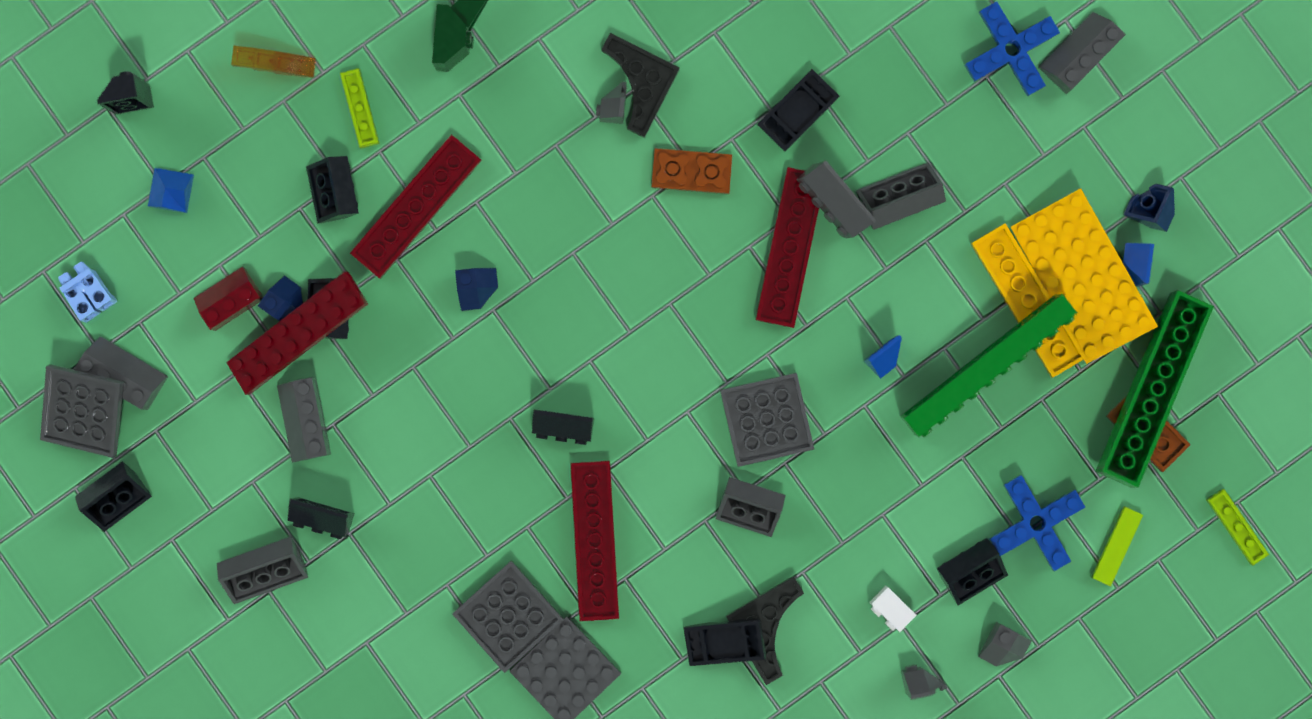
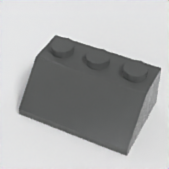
M729 477L716 519L772 537L782 513L786 495Z

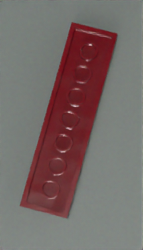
M451 134L350 254L381 279L482 160Z
M787 167L756 321L794 328L819 208L812 203L810 195L800 189L799 183L796 180L805 170Z
M344 271L226 363L245 395H250L366 307L368 302L350 273Z
M610 461L571 463L579 620L619 619Z

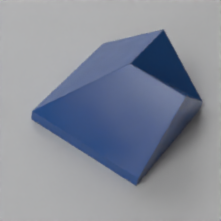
M155 168L148 206L187 213L194 175Z
M1125 243L1122 263L1136 287L1149 284L1154 244Z
M900 335L893 337L864 360L880 379L896 367L902 340Z

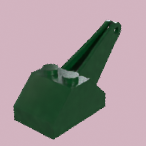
M458 0L451 7L449 5L437 4L432 64L437 71L449 72L469 55L470 48L473 49L474 37H472L470 31L488 0Z

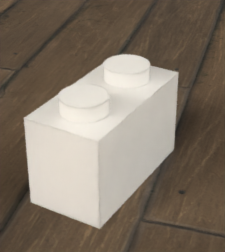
M887 586L869 602L873 606L871 610L878 617L882 615L887 619L885 624L892 631L897 629L901 632L916 616Z

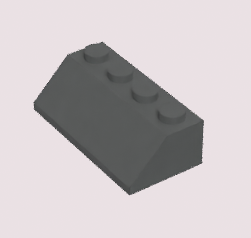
M1092 12L1038 68L1067 94L1126 34L1113 21Z
M826 160L812 164L796 179L800 189L810 195L812 203L817 208H821L825 213L824 217L837 227L838 234L843 238H853L877 221Z
M928 162L856 190L858 199L877 220L871 225L873 230L946 202L943 183Z
M101 336L83 353L74 368L77 371L123 381L122 398L141 410H148L168 378L164 373Z
M310 377L278 385L277 389L292 463L331 455L316 378Z
M291 536L217 563L218 581L233 604L308 578L299 548Z

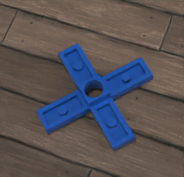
M998 2L982 9L979 14L998 46L965 64L973 81L975 82L1003 65L1009 64L1027 97L1044 88L1046 85L1027 52L1060 33L1051 16L1016 35ZM1007 44L1015 45L1018 50L1017 55L1011 56L1007 54L1005 46Z
M1022 475L1005 483L1003 486L1020 513L1022 520L989 538L1000 556L1034 538L1053 571L1070 563L1071 560L1052 526L1085 508L1077 491L1073 490L1047 506L1040 508ZM1034 516H1040L1043 522L1038 530H1034L1030 526V521Z

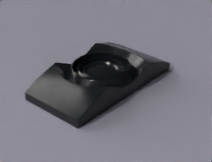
M811 69L757 125L786 152L840 96Z
M740 619L720 623L708 622L683 627L690 666L766 659L760 619Z

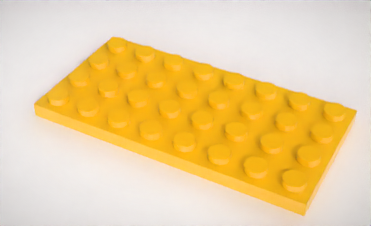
M1081 188L1010 227L1050 298L1055 294H1063L1076 310L1077 314L1073 316L1075 319L1067 326L1085 354L1086 359L1084 361L1086 364L1158 327Z

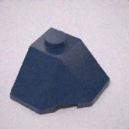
M1160 184L1150 186L1149 190L1140 195L1138 193L1131 197L1124 216L1149 228L1167 232L1175 215L1174 188Z
M496 268L455 270L461 311L481 309L498 289Z
M283 276L268 290L258 304V307L278 321H281L303 304L301 287L286 276Z

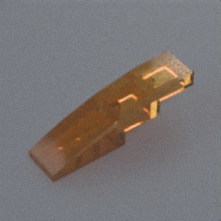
M233 46L231 65L234 67L252 68L258 71L274 72L275 74L314 78L316 58L279 51Z

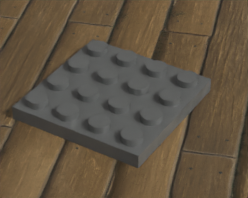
M52 364L47 365L40 440L112 458L117 456L124 382Z
M797 373L720 390L737 467L814 450Z
M512 560L452 613L504 673L564 620Z
M568 616L509 671L554 719H575L621 675V672Z

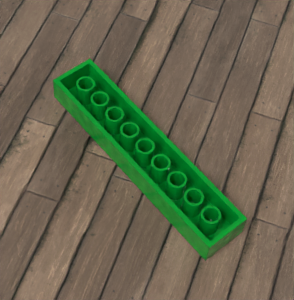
M1179 290L1169 294L1158 320V327L1153 332L1095 472L1130 488H1139L1214 306Z
M1063 294L1053 295L900 417L916 436H927L933 431L932 427L938 423L940 425L948 419L947 415L952 411L956 413L963 408V402L977 397L982 387L988 388L996 381L995 377L1000 374L1003 376L1012 369L1010 366L1014 362L1020 363L1027 357L1026 353L1032 349L1035 351L1042 346V340L1056 335L1059 332L1058 328L1060 326L1070 324L1075 319L1073 316L1077 314L1076 310Z

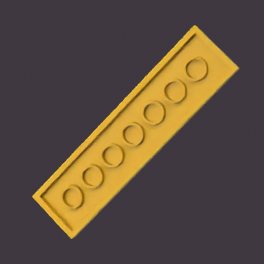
M1006 223L971 243L1018 323L1050 299L1049 294ZM1065 325L1058 328L1059 332L1053 337H1047L1042 340L1043 345L1035 350L1051 378L1086 359L1070 329Z

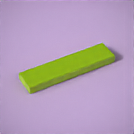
M357 68L340 73L360 149L380 144L360 69Z
M1221 489L1206 500L1250 565H1255L1269 555L1225 489Z
M1125 506L1123 507L1091 578L1111 587L1141 522L1142 514Z

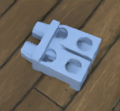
M79 262L73 267L78 274L76 277L72 278L68 272L58 277L62 285L59 289L64 293L78 319L87 323L99 315L100 311H105L118 301L111 295L97 272L90 269L84 262Z

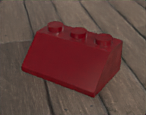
M244 266L196 296L194 301L199 314L208 328L217 331L258 304L263 299V295Z

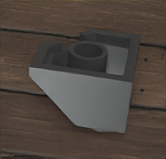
M621 82L601 99V105L597 104L596 116H600V122L623 124L627 82Z
M996 622L978 657L994 666L1022 659L1032 641Z
M909 665L905 667L906 670H901L905 693L911 700L936 694L937 688L940 691L947 689V684L925 669L917 667V665Z

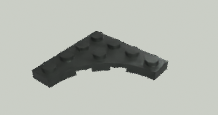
M610 33L601 51L611 57L622 68L633 92V112L627 130L645 138L680 68Z
M794 576L726 615L728 621L760 619L766 659L752 662L766 685L783 676L776 658L775 637L779 621L784 612L797 598L804 594Z

